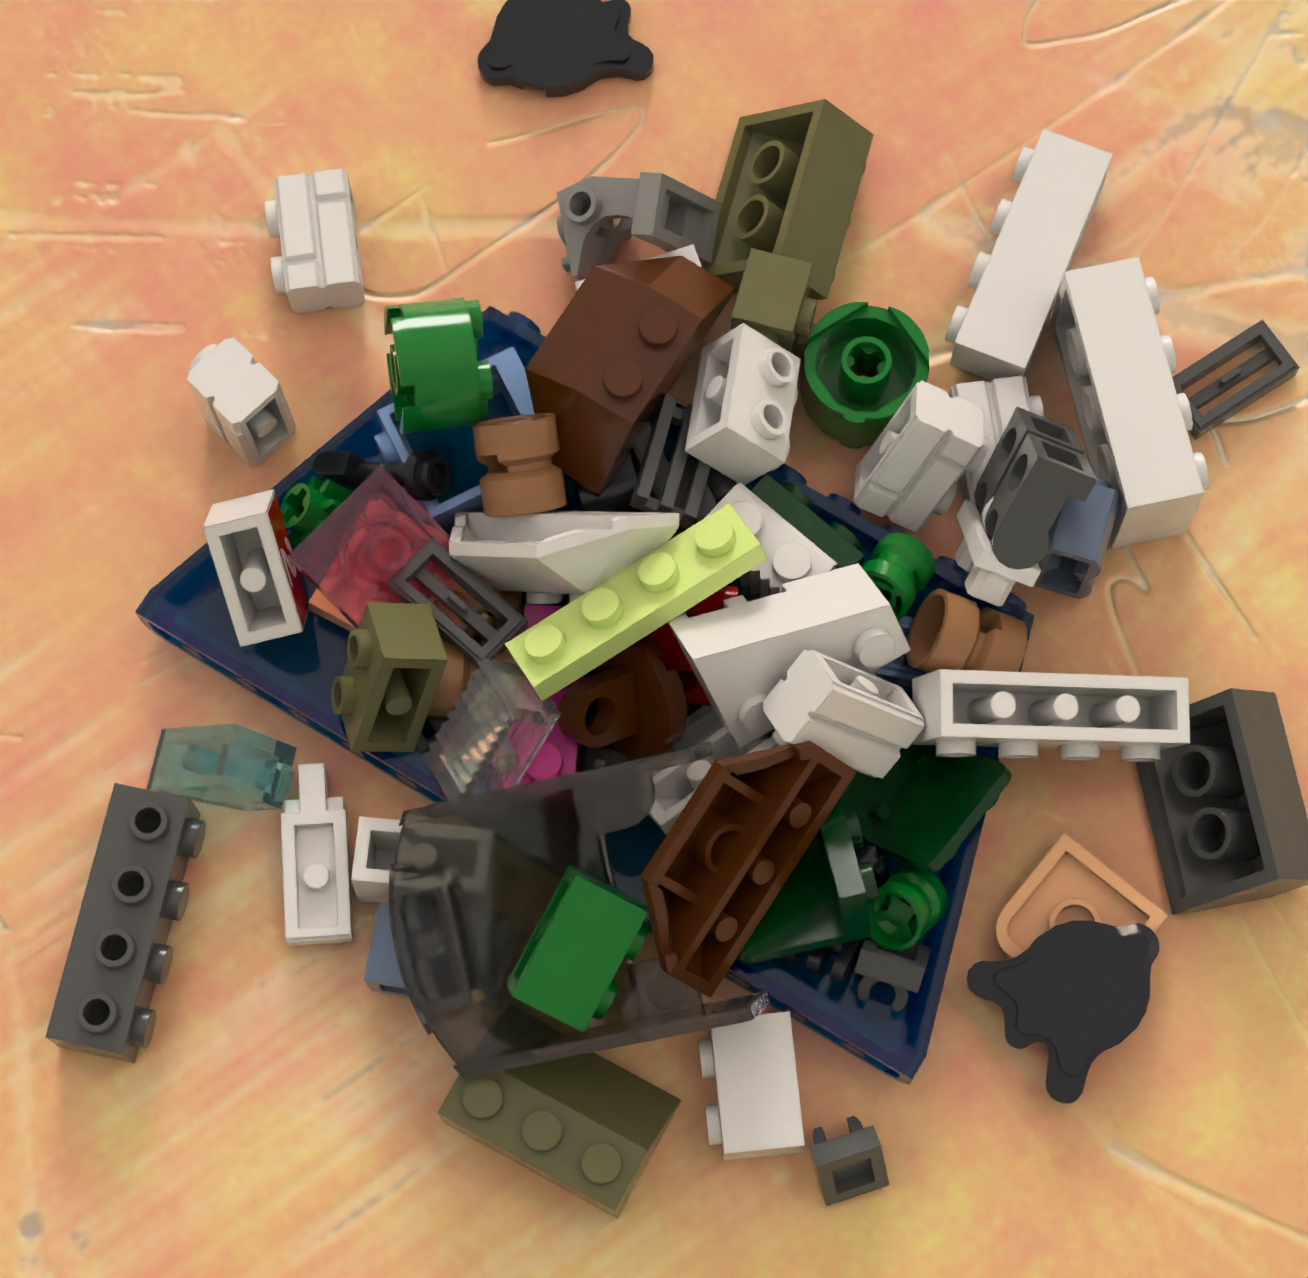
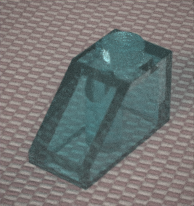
M236 723L162 729L146 790L191 799V801L241 811L282 810L284 798L292 784V765L297 748Z

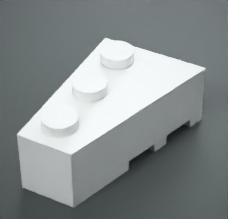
M859 563L782 584V592L748 602L743 595L723 600V609L690 618L683 612L668 622L711 706L739 749L775 729L762 710L763 700L780 679L784 681L787 679V670L804 649H812L869 674L911 650L890 603Z

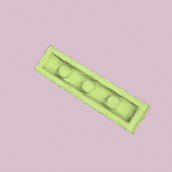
M728 503L597 587L508 641L505 645L540 700L544 701L768 559L760 542L731 504Z

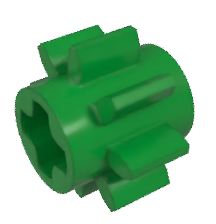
M315 476L310 478L308 485L299 483L293 486L284 497L280 507L285 527L292 530L288 535L291 546L308 555L314 553L322 558L328 557L330 549L340 550L359 520L357 510L346 504L353 491L329 478L324 481Z

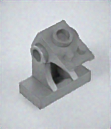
M640 172L639 179L590 176L557 192L561 214L557 219V227L568 253V256L562 258V266L566 272L571 271L572 277L576 279H586L595 265L612 264V259L621 241H626L632 236L668 252L694 244L700 262L711 263L721 203L663 173ZM621 218L619 225L612 229L613 219Z

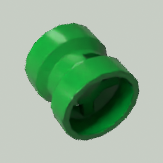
M897 532L889 533L882 537L873 549L870 560L862 564L861 567L890 603L897 620L904 618L913 605L916 594L922 591L935 573V560L931 551L923 542L912 535Z
M907 866L896 871L883 885L877 888L879 900L868 903L872 935L870 938L879 946L888 950L902 951L912 947L946 913L948 906L947 891L941 880L935 874L927 873L914 866Z

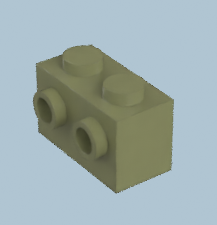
M751 248L731 315V330L744 323L798 358L803 359L808 338L815 326L813 320L817 307V300L810 298L813 263Z
M367 602L358 629L350 631L347 642L348 659L342 676H336L332 684V708L336 715L342 716L351 751L414 752L447 664V655L430 604Z

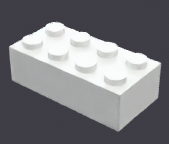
M1139 257L1064 272L1051 317L1055 339L1087 459L1095 476L1109 482L1111 489H1115L1120 496V504L1109 539L1111 549L1185 534L1195 511L1199 509V502L1204 494L1203 490H1208L1209 488L1206 461L1201 452L1193 453L1187 431L1192 430L1193 426L1188 398L1185 393H1176L1171 372L1176 371L1174 346L1168 334L1160 335L1155 315L1160 313L1158 288L1153 277H1144Z

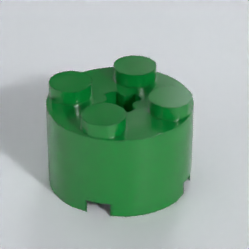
M461 297L385 306L384 332L385 335L393 334L394 344L390 345V353L386 354L388 375L396 421H401V435L470 427L475 423H480L481 420H488V399H493V381L489 361H477L479 360L478 339L483 338V318L479 300L465 301Z
M852 302L839 306L824 315L813 327L803 356L801 394L806 411L812 421L827 435L850 449H859L867 445H873L917 382H927L929 348L924 334L908 315L890 306L887 310L868 306V302ZM859 370L861 376L856 375L854 372Z

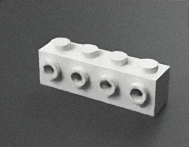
M1044 128L1035 149L1023 147L1011 178L1012 182L1020 184L1013 202L1002 198L989 234L998 237L991 255L980 251L967 287L976 290L969 308L960 305L956 307L945 336L946 341L954 343L950 361L951 366L991 381L997 378L1026 376L1056 303L1064 272L1069 271L1106 180L1113 156L1112 153Z
M939 669L912 679V702L925 719V728L913 741V745H936V756L939 757L976 756V746L998 747V758L1004 759L1037 758L1038 748H1060L1061 760L1100 759V750H1121V761L1152 762L1161 760L1160 750L1190 744L1189 678Z

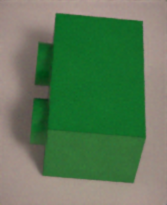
M569 864L506 982L511 996L584 1033L592 1017L601 1020L610 1008L618 988V984L612 982V979L623 959L626 958L632 961L641 950L650 929V925L644 922L648 911L639 900Z

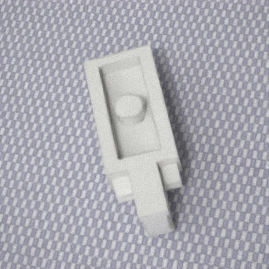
M325 763L298 765L299 799L285 800V813H281L286 943L288 946L354 942L348 813L344 807L343 796L329 797L328 770L325 769Z

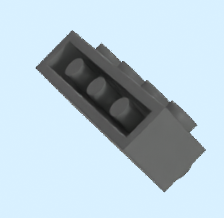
M114 783L45 1036L58 1047L135 1063L139 1047L146 1049L149 1046L156 1022V1011L149 1009L156 983L161 985L165 983L172 963L173 948L166 945L172 920L181 921L188 902L189 884L183 882L189 857L196 859L199 856L205 837V821L199 820L201 813L191 799Z

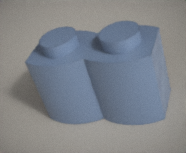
M1096 476L1097 482L1085 502L1068 496L1048 532L1050 546L1045 557L1038 563L1041 573L1034 584L1036 587L1077 599L1085 598L1091 594L1095 578L1101 571L1120 504V496L1115 489H1111L1109 482Z

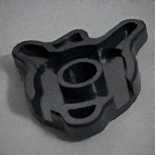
M507 0L497 15L490 41L480 51L477 61L480 76L486 83L493 86L511 85L522 89L523 84L532 89L546 91V97L550 98L565 97L582 91L594 82L604 78L622 77L636 81L644 80L651 75L654 69V56L647 46L634 40L628 34L631 21V7L625 0L605 2L601 0Z
M1070 921L1056 925L1037 937L1025 952L1015 958L1005 961H980L973 964L968 970L967 985L968 989L976 997L993 1002L1001 1007L1004 1015L1005 1038L1011 1047L1019 1050L1025 1049L1035 1042L1046 1045L1049 1051L1045 1084L1046 1091L1053 1100L1062 1104H1069L1078 1100L1081 1096L1087 1073L1096 1057L1102 1052L1119 1045L1138 1027L1145 1015L1150 998L1151 966L1159 953V941L1156 934L1149 927L1140 923L1118 927L1095 921Z

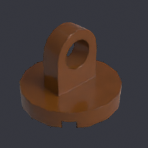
M645 636L588 672L586 678L572 684L563 695L558 709L559 726L566 738L591 748L604 747L611 744L615 750L635 761L648 762L672 751V745L680 742L686 731L687 702L679 674H677L675 668L667 671L664 663L659 658V656L665 654L663 649L655 641ZM590 705L595 720L590 726L586 727L585 714Z

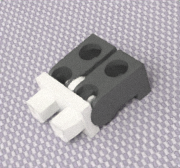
M1016 407L976 485L974 492L975 503L964 500L956 515L964 538L954 556L957 565L969 572L964 585L967 593L972 597L1002 607L1015 582L1033 587L1041 573L1038 563L1045 557L1050 546L1048 532L1068 496L1084 502L1088 498L1097 482V478L1087 456L1083 455L1085 452L1074 429Z

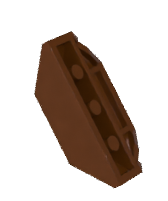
M683 256L595 265L525 368L534 414H555L560 450L551 457L552 464L563 470V476L595 496L600 497L655 414L665 394H668L734 294L735 287Z
M810 740L714 761L640 876L659 962L664 972L704 995L712 997L857 771Z

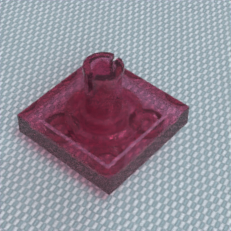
M380 466L286 558L358 629L367 602L402 603L388 590L387 581L404 567L431 538H434L449 551L450 536ZM432 561L425 566L444 585L451 579ZM413 578L408 582L428 600L433 596Z

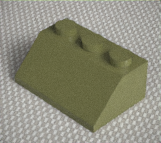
M826 99L740 117L715 199L721 204L711 263L700 262L702 268L735 287L734 293L738 294L750 250L754 248L813 263L810 298L815 300L827 299L835 278L836 266L845 234L850 224L851 213L860 181L866 168V160L874 134Z
M508 1006L470 1054L440 1107L438 1115L448 1126L618 1219L679 1107L681 1100Z

